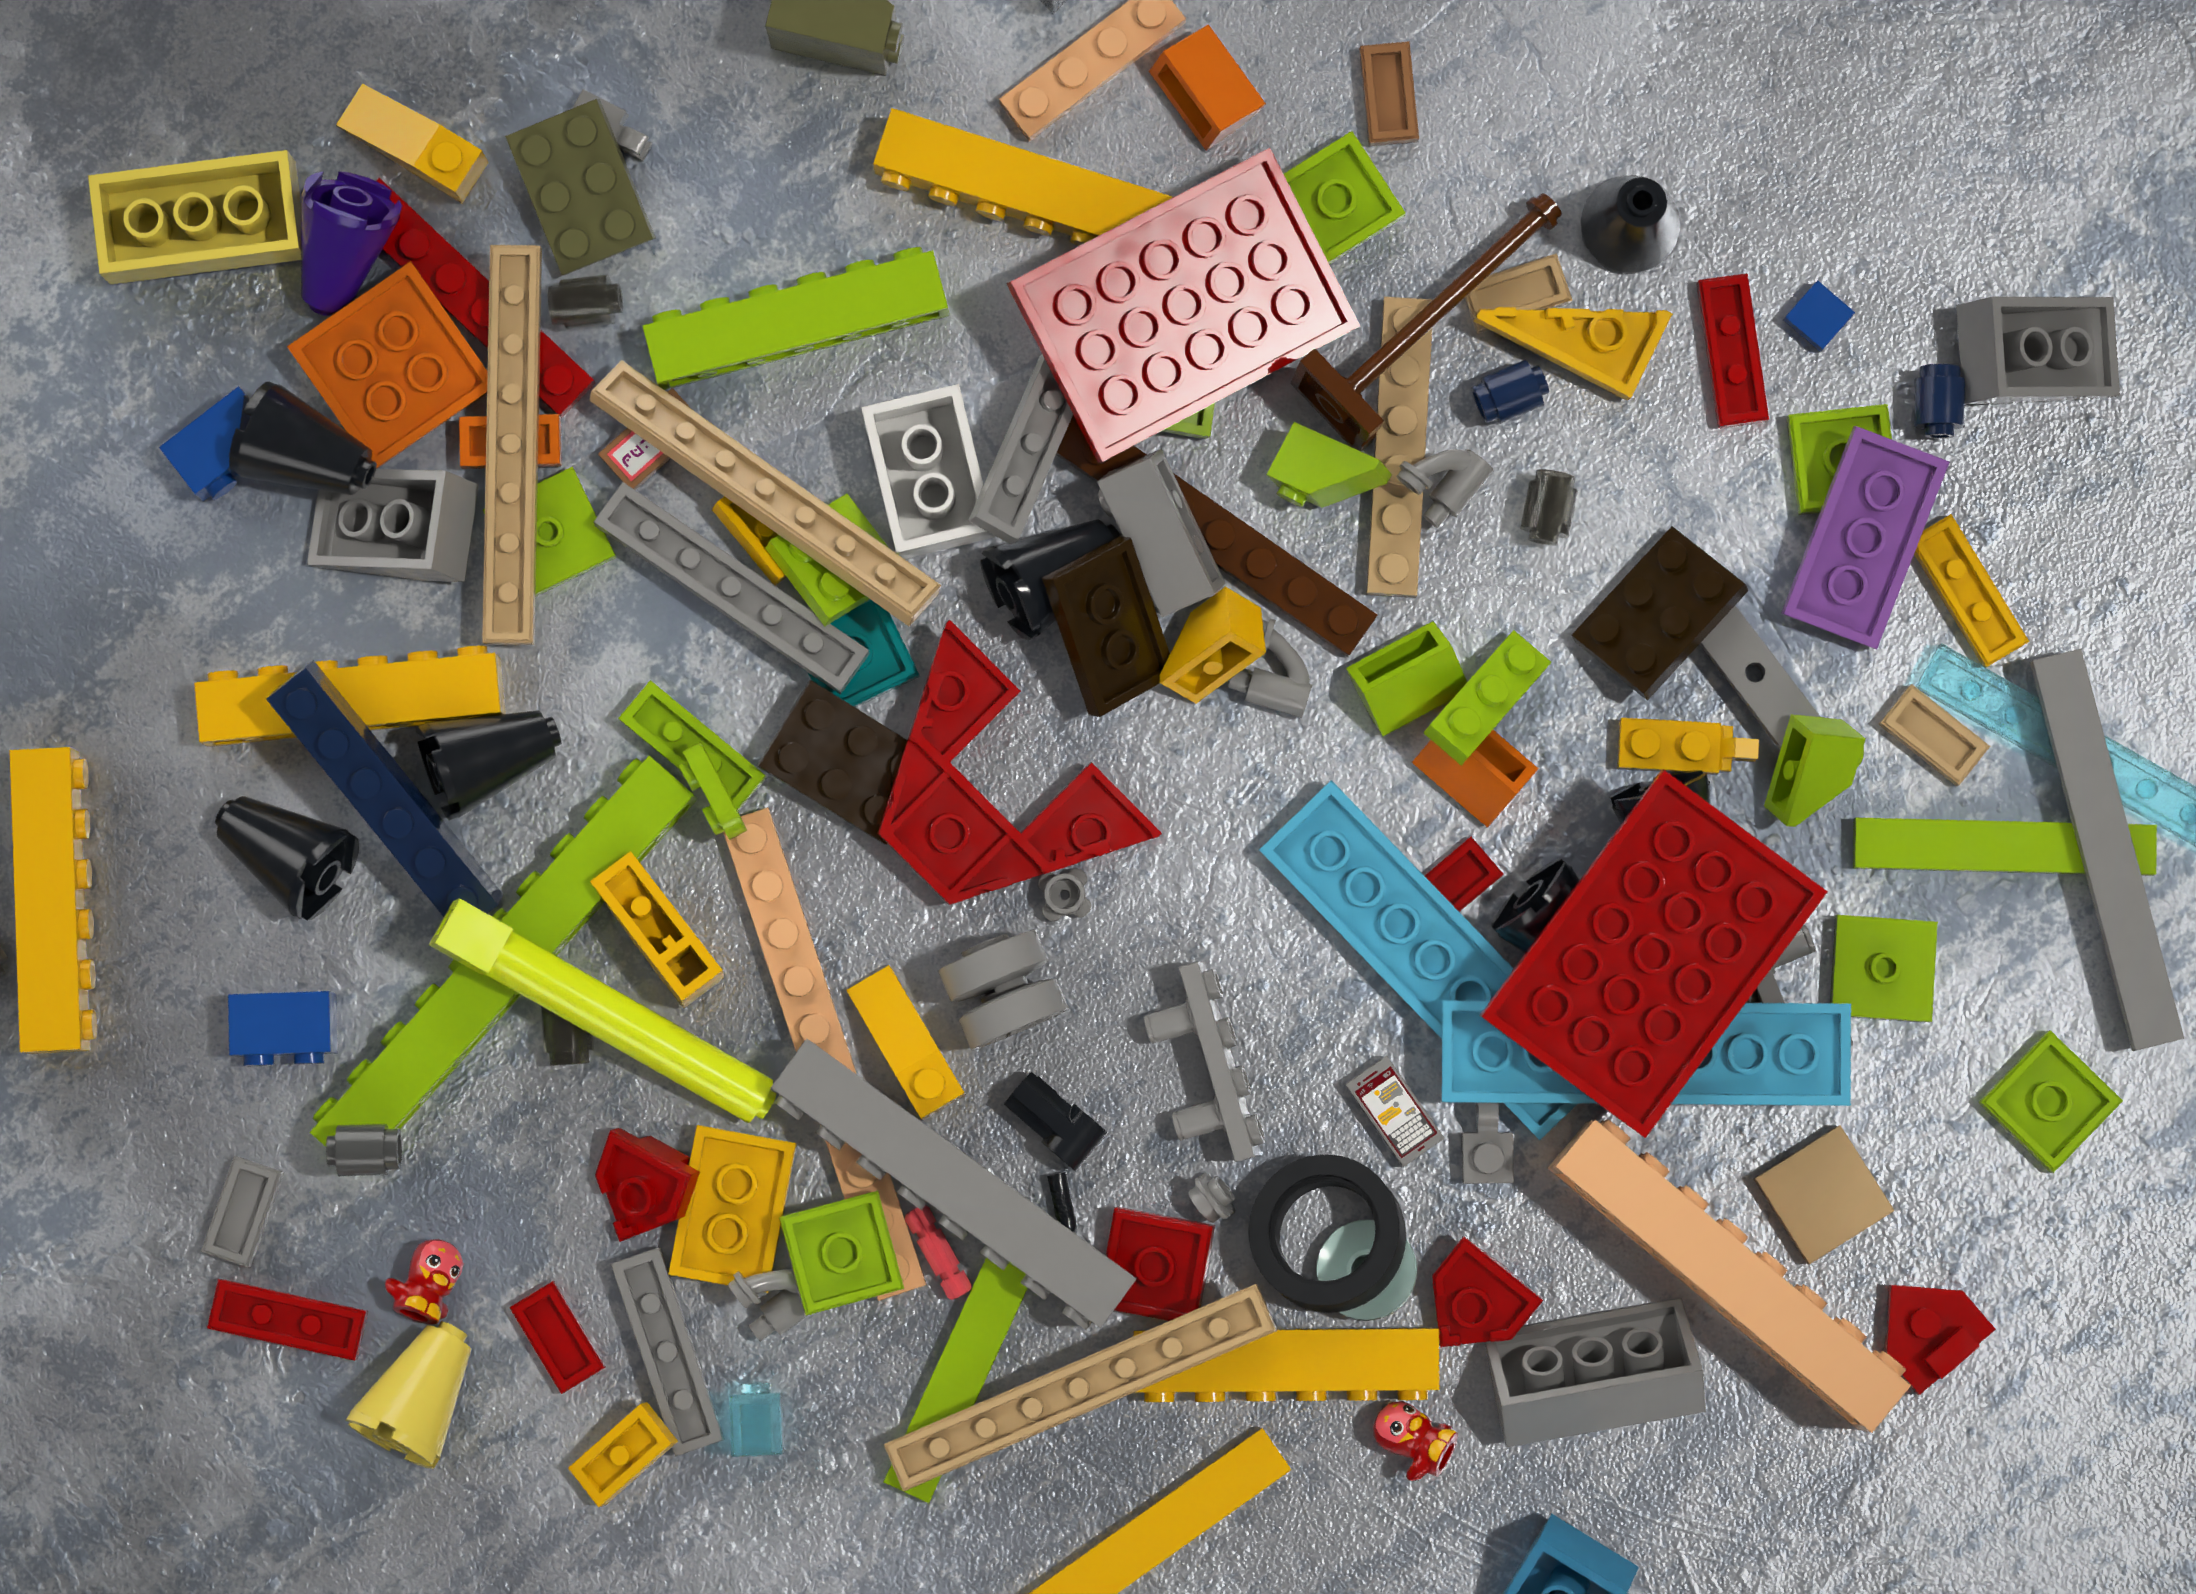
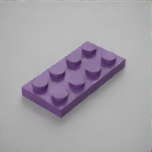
M1853 426L1781 614L1877 649L1950 462L1863 428Z

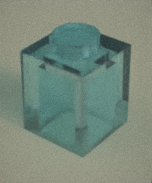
M771 1383L740 1384L741 1394L729 1395L731 1457L784 1454L783 1392H771Z

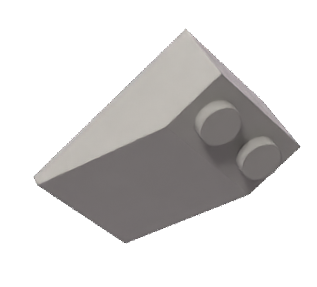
M1988 297L1956 305L1961 377L1965 379V404H2010L2120 396L2113 297Z
M376 469L373 480L368 488L365 490L360 488L354 495L318 490L307 565L422 581L465 582L479 484L442 470Z

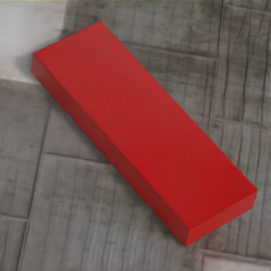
M1748 273L1698 280L1696 284L1718 429L1766 423L1769 421Z
M218 1279L207 1329L356 1361L360 1351L368 1311Z

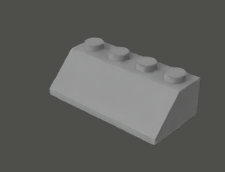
M1682 1298L1522 1326L1512 1340L1485 1342L1496 1408L1506 1448L1706 1412L1703 1368Z

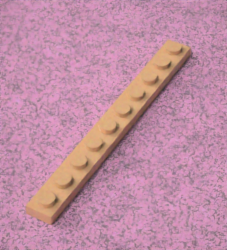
M767 807L743 815L741 818L748 831L729 840L725 832L724 835L795 1050L797 1052L807 1038L857 1074L770 809ZM826 1141L844 1199L877 1190L879 1193L904 1289L877 1296L878 1301L927 1285L891 1175L886 1172L883 1178L879 1180L856 1163L862 1154L845 1142L842 1148L838 1150Z

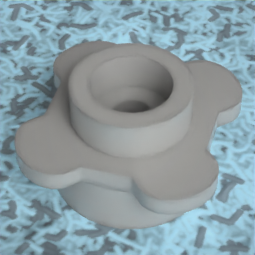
M1073 868L1068 874L1059 875L1049 872L1039 878L1038 887L1044 892L1045 898L1042 913L1047 920L1055 922L1061 916L1072 914L1082 918L1090 912L1091 902L1086 898L1084 889L1087 875L1083 870ZM1063 890H1067L1070 894L1066 900L1060 897V892Z
M1204 1173L1201 1177L1199 1176L1195 1179L1196 1186L1189 1190V1196L1197 1210L1208 1221L1214 1223L1220 1217L1227 1219L1236 1212L1232 1204L1235 1200L1234 1195L1218 1176L1212 1178L1209 1174Z

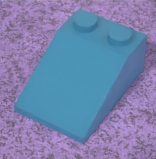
M1551 1513L1503 1594H1627L1639 1566Z

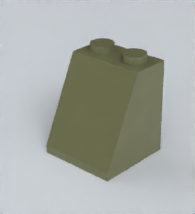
M772 0L765 25L771 49L887 76L890 62L899 63L905 37L904 34H901L903 23L897 22L895 6L888 0Z

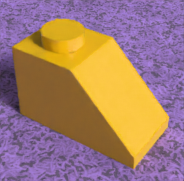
M1225 586L1190 612L1159 675L1160 683L1197 704L1264 655L1266 647L1261 607Z

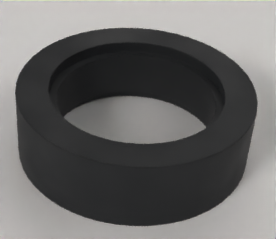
M1329 1154L1314 1155L1298 1159L1286 1165L1275 1173L1263 1186L1254 1202L1250 1215L1249 1244L1259 1271L1283 1297L1308 1310L1333 1313L1351 1310L1364 1305L1374 1299L1389 1285L1403 1259L1406 1245V1227L1402 1210L1395 1196L1371 1169L1343 1156ZM1333 1186L1351 1190L1368 1203L1374 1217L1375 1238L1368 1257L1354 1272L1337 1280L1315 1281L1294 1272L1287 1264L1280 1244L1281 1226L1289 1208L1302 1195L1317 1188Z

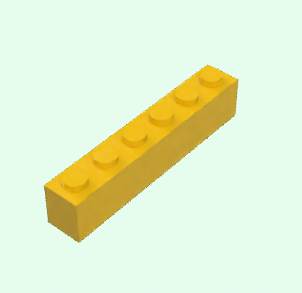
M891 108L873 162L875 174L882 176L881 183L889 187L909 191L910 185L929 191L928 197L945 205L956 206L958 200L977 206L975 212L989 219L1003 221L1006 215L1024 221L1023 228L1040 235L1051 236L1052 230L1070 235V242L1076 246H1080L1173 198V196L894 108Z
M487 646L461 647L457 649L458 656L438 658L437 651H416L407 654L408 661L388 663L387 656H366L357 659L358 666L338 668V661L334 660L315 662L371 731L413 727L425 724L426 722L506 714L501 658L495 652L488 653ZM276 665L258 668V676L238 678V671L235 670L215 671L207 674L208 681L194 682L199 742L207 747L297 738L266 700L275 689L297 672L288 673V666Z
M71 747L9 750L20 1052L42 1054L90 1051V1040L97 1038V1016L94 1009H89L88 989L95 988L96 972L93 959H87L86 939H92L94 934L93 913L91 909H85L84 889H91L92 886L91 862L89 859H83V839H89L90 837L88 809H82L81 789H87L89 781L86 759H80V752Z
M1277 1329L1272 1334L1137 1392H1144V1402H1174V1392H1195V1402H1224L1225 1392H1245V1401H1276V1391H1296V1401H1327L1326 1391H1347V1400L1371 1401L1377 1400V1391L1397 1390L1398 1400H1428V1390H1440L1439 1329ZM1133 1330V1337L1148 1330Z

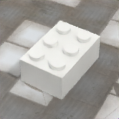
M959 384L861 407L896 554L903 559L995 538L993 534L968 521L984 485Z

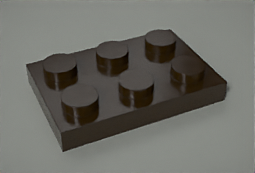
M1671 526L1571 636L1575 643L1648 701L1748 592V588L1742 580Z
M1119 536L1042 578L1089 715L1101 717L1160 684L1159 675L1170 652L1130 537Z
M809 680L757 766L886 845L887 843L877 833L907 739L817 683Z

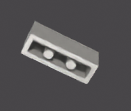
M1162 449L1116 468L1097 481L1100 487L1098 490L1099 502L1109 517L1114 516L1122 533L1120 536L1132 539L1154 607L1157 606L1161 617L1213 596L1225 585V581Z

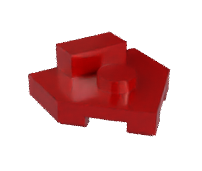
M616 1128L609 1132L595 1177L601 1193H606L616 1219L613 1222V1226L619 1242L685 1217L700 1171L688 1165L689 1156L652 1136L638 1138L621 1128Z
M1465 1236L1460 1239L1432 1274L1440 1347L1512 1340L1543 1302V1298L1525 1285L1519 1277Z
M1889 1285L1887 1334L1885 1335L1884 1352L1906 1369L1901 1377L1911 1385V1388L1917 1395H1921L1938 1379H1943L1980 1347L1979 1344L1996 1330L1962 1290Z

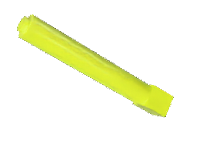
M457 899L452 902L429 946L481 975L485 974L746 1123H750L755 1116L760 1119L766 1116L777 1095L776 1092L770 1090L773 1079L512 931L513 928L464 900Z

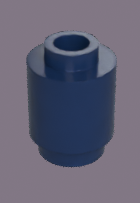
M1526 360L1481 377V383L1471 387L1478 411L1486 424L1495 420L1501 424L1544 406L1543 395L1549 393V387L1541 368L1538 365L1531 368Z
M1929 364L1920 366V377L1915 379L1914 427L1923 429L1924 437L1952 438L1955 437V429L1965 427V379L1960 377V366Z

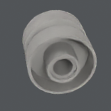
M1036 930L1027 931L1011 938L1008 937V934H1003L963 951L961 953L963 958L938 970L951 1002L964 1001L983 994L986 996L981 999L982 1004L966 1012L959 1019L971 1050H976L1008 1038L1069 1010L1057 979H1044L1030 984L1026 980L1025 976L1043 967L1048 962V957Z

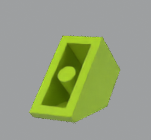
M1296 422L1291 426L1266 474L1279 488L1276 494L1282 499L1299 507H1303L1307 501L1321 508L1387 484L1392 476L1379 459Z
M1791 714L1764 807L1786 826L1796 827L1852 785L1857 767L1863 759L1866 738L1843 719Z

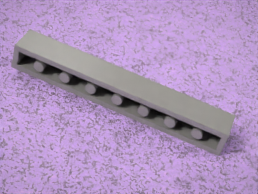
M806 1038L771 1086L774 1091L780 1094L774 1102L776 1105L798 1121L804 1113L816 1120L821 1125L815 1133L838 1150L842 1148L845 1142L862 1154L857 1160V1164L879 1180L887 1172L901 1182L903 1185L897 1193L920 1210L924 1208L927 1202L944 1214L938 1223L961 1240L965 1238L968 1232L985 1244L979 1253L1003 1270L1010 1262L1023 1271L1026 1275L1020 1283L1042 1299L1046 1300L1050 1293L1056 1295L1067 1304L1062 1313L1083 1329L1087 1330L1092 1322L1101 1328L1137 1279Z

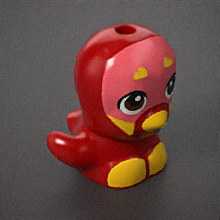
M440 1239L422 1242L413 1252L407 1281L404 1283L394 1278H388L385 1281L386 1291L395 1299L392 1307L394 1311L408 1319L423 1324H437L439 1320L444 1319L448 1315V1306L442 1300L452 1291L462 1273L464 1265L462 1256L454 1245Z
M1403 1401L1391 1402L1384 1406L1378 1413L1373 1425V1435L1380 1447L1393 1454L1413 1460L1406 1474L1407 1479L1410 1481H1417L1427 1473L1438 1477L1450 1461L1458 1440V1433L1450 1425L1442 1423L1437 1427L1432 1426L1431 1418L1417 1410L1413 1405Z

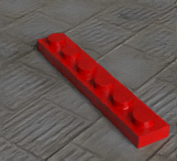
M378 178L376 182L385 185L392 191L390 200L394 204L400 200L402 204L400 219L382 250L400 267L411 261L442 307L488 349L489 280L383 180ZM540 329L539 398L556 414H559L562 419L596 382Z

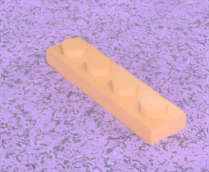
M1129 0L999 99V104L1030 142L1186 23V18L1172 0Z

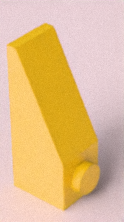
M363 83L336 124L341 130L463 204L489 163L483 151L442 125Z
M631 851L590 881L683 1009L724 979L721 967Z
M890 965L846 990L922 1120L966 1095Z

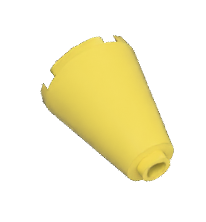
M441 1321L438 1327L427 1325L352 1408L346 1419L349 1422L348 1425L378 1446L388 1451L392 1448L406 1454L404 1459L422 1467L434 1469L442 1454L472 1350L464 1342L468 1335L459 1328L444 1321Z

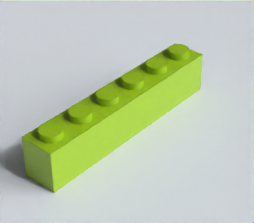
M921 247L908 248L894 253L893 261L875 265L872 259L862 260L845 266L846 273L828 278L825 272L811 273L796 280L797 286L778 290L775 284L761 286L748 292L749 298L731 303L729 297L711 299L700 304V311L682 315L679 309L658 313L652 316L653 323L642 325L657 384L662 389L667 390L949 317L948 305L934 252L932 250L923 253Z

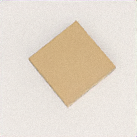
M1841 1125L1831 1129L1753 1178L1807 1264L1818 1260L1895 1211Z

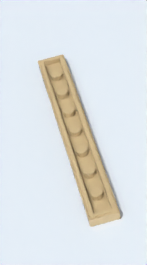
M490 245L483 644L535 645L542 248L540 245Z
M621 360L591 391L590 402L907 626H910L939 594L941 585L624 361Z
M1254 1284L885 1443L884 1446L902 1490L906 1491L1277 1331V1328L1258 1284Z

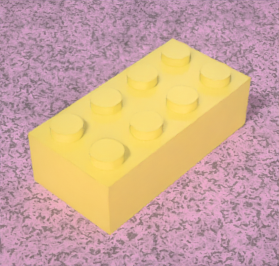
M288 150L88 175L99 274L110 285L301 260V199L296 161Z

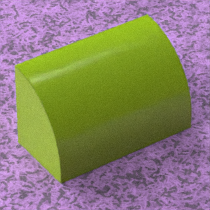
M1434 621L1346 668L1363 705L1382 736L1452 700L1467 683L1452 645Z

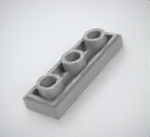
M1736 605L1699 644L1778 748L1782 746L1791 714L1820 717ZM1748 666H1755L1761 671L1762 677L1759 682L1748 680L1745 674Z

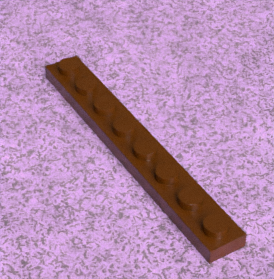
M1074 415L1056 453L1057 456L1096 483L1108 472L1147 455L1137 447L1132 446L1104 462L1098 463ZM1174 474L1217 567L1349 658L1378 615Z

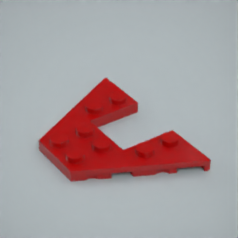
M951 620L944 624L877 834L948 905L1159 837L1162 833L1092 762L1021 832L950 763L1020 692Z

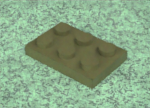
M594 99L505 136L562 276L656 239L600 99Z

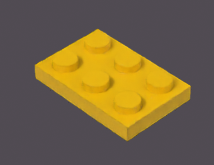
M696 1126L689 1166L700 1171L685 1217L678 1220L668 1275L728 1285V1283L735 1279L733 1275L738 1271L744 1278L773 1271L781 1232L779 1217L784 1216L797 1143L706 1126Z

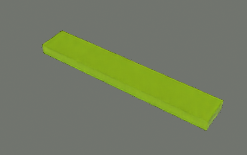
M1859 817L1853 819V869L2085 874L2072 823ZM2128 824L2141 876L2156 875L2157 825Z
M985 1259L905 1435L975 1404L1028 1289L1020 1283L1026 1274L1009 1262L1003 1270L989 1259ZM891 1464L883 1482L930 1503L942 1475L903 1491Z

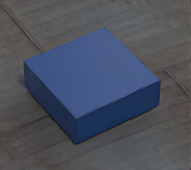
M1817 280L1783 320L1821 352L1855 312Z

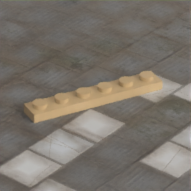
M1384 297L1380 348L1425 308L1432 299ZM1432 328L1379 376L1377 414L1384 422L1376 432L1374 458L1379 459L1392 476L1387 484L1372 489L1366 595L1417 597L1423 492L1420 495L1412 492L1396 476L1401 471L1400 465L1403 461L1414 465L1425 459Z

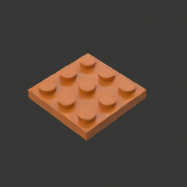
M411 261L287 346L344 429L372 450V460L377 464L376 469L487 394V369Z

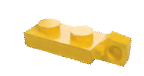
M1622 717L1619 719L1617 769L1665 770L1666 772L1702 770L1703 774L1717 775L1719 772H1731L1732 761L1756 762V759L1758 760L1759 739L1733 738V726H1721V723Z

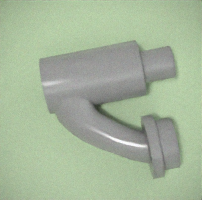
M1451 449L1434 454L1414 465L1403 461L1400 465L1401 471L1396 477L1408 489L1420 495L1424 489L1429 490L1433 485L1428 477L1449 470L1429 495L1434 502L1423 515L1430 524L1439 528L1449 514L1454 517L1459 515L1494 470L1482 457L1469 449Z
M1271 618L1269 622L1263 620L1266 651L1269 648L1276 655L1286 670V677L1255 667L1253 674L1240 671L1232 677L1228 688L1247 693L1245 701L1302 718L1312 688L1308 670L1294 648L1281 634L1273 629L1276 620Z
M793 1270L770 1271L746 1278L738 1271L733 1275L735 1279L728 1283L733 1294L745 1308L752 1303L757 1305L761 1302L757 1295L758 1293L783 1289L760 1307L763 1315L748 1325L760 1342L775 1330L780 1335L784 1334L806 1317Z

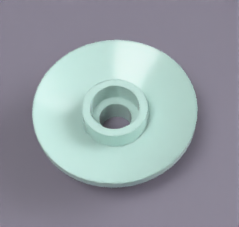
M1366 1219L1350 1222L1329 1236L1323 1244L1317 1259V1281H1332L1343 1278L1354 1272L1365 1261L1371 1251L1375 1238L1374 1220ZM1407 1239L1402 1262L1389 1285L1366 1304L1339 1312L1340 1314L1355 1320H1377L1394 1313L1407 1301L1414 1289L1417 1278L1416 1257Z

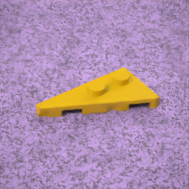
M1497 307L1495 309H1479L1473 321L1628 401L1632 397L1672 313L1667 310L1623 312V309H1607L1605 311L1575 308L1516 310V307Z

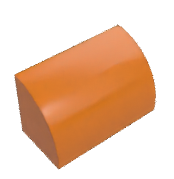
M1209 24L1164 50L1149 70V73L1206 151L1241 128L1266 105Z
M1494 730L1491 731L1462 766L1432 740L1427 743L1411 762L1487 828L1539 769Z

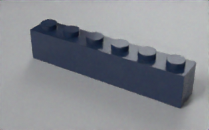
M314 660L285 681L266 698L443 917L446 915L452 902L457 899L464 900L486 914L499 905L504 894Z

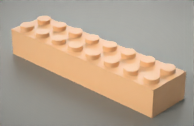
M1608 1119L1606 1121L1602 1120L1600 1123L1596 1120L1585 1122L1548 1166V1169L1857 1430L1872 1433L1911 1387L1901 1377L1906 1369L1886 1352H1878L1877 1350L1871 1352L1861 1343L1866 1339V1335L1847 1319L1842 1318L1840 1320L1837 1317L1832 1319L1822 1310L1827 1303L1804 1284L1802 1286L1798 1284L1792 1286L1786 1281L1783 1276L1788 1270L1774 1257L1765 1251L1763 1253L1757 1251L1754 1254L1744 1245L1748 1236L1726 1218L1715 1221L1704 1212L1709 1204L1687 1185L1676 1188L1666 1180L1665 1177L1670 1171L1648 1152L1645 1154L1641 1153L1638 1156L1628 1148L1626 1144L1631 1138L1617 1125Z

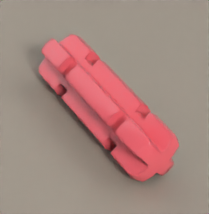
M925 1205L922 1210L917 1207L905 1215V1221L912 1234L916 1233L919 1237L917 1243L935 1276L940 1275L943 1281L940 1285L947 1298L954 1300L972 1289V1284L964 1270L960 1272L957 1266L960 1262L941 1228L937 1229L934 1223L937 1221L930 1208Z

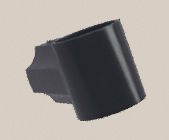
M1030 1072L1004 1103L1009 1110L1043 1138L1041 1142L1074 1171L1082 1165L1108 1134L1107 1131L1077 1105L1073 1104L1071 1106L1051 1086L1033 1072Z

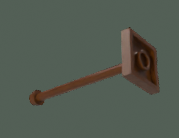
M1541 193L1537 198H1530L1526 202L1529 212L1348 378L1341 376L1314 348L1299 362L1290 384L1350 447L1362 452L1373 442L1377 435L1376 432L1380 429L1384 420L1362 398L1361 393L1542 226L1552 230L1558 224L1557 219L1562 216V212L1553 199L1544 193Z

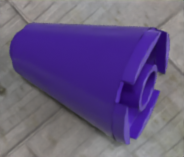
M324 171L316 172L306 178L301 191V297L309 304V308L312 311L324 316H332L354 300L398 223L402 208L400 200L396 204L390 200L392 191L385 185L368 177L341 171L338 172L337 179L323 180Z

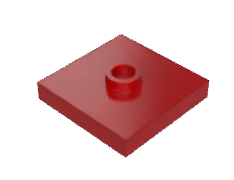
M1114 1207L1106 1257L1137 1278L1114 1310L1171 1321L1201 1308L1215 1225L1123 1207Z

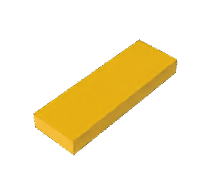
M1952 514L1923 530L1914 555L1983 668H1987L2030 642Z

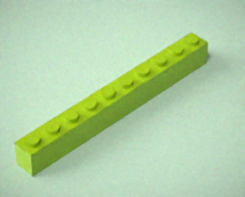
M650 755L643 762L638 758L634 759L623 770L617 779L622 786L609 800L603 795L588 809L583 817L588 822L587 825L576 837L571 833L563 837L550 853V856L554 859L551 865L542 875L536 870L532 872L516 891L521 898L508 912L501 908L492 916L493 918L513 928L512 931L558 956L605 903L590 881L630 851L641 863L698 800L694 794ZM453 959L448 966L453 972L452 975L441 987L433 983L425 990L414 1004L419 1011L407 1025L399 1021L388 1031L380 1042L385 1049L373 1062L366 1058L353 1070L346 1080L352 1086L339 1100L332 1096L317 1110L312 1118L317 1122V1125L310 1133L326 1147L327 1136H335L337 1125L387 1124L388 1129L401 1130L522 995L489 976L481 975Z

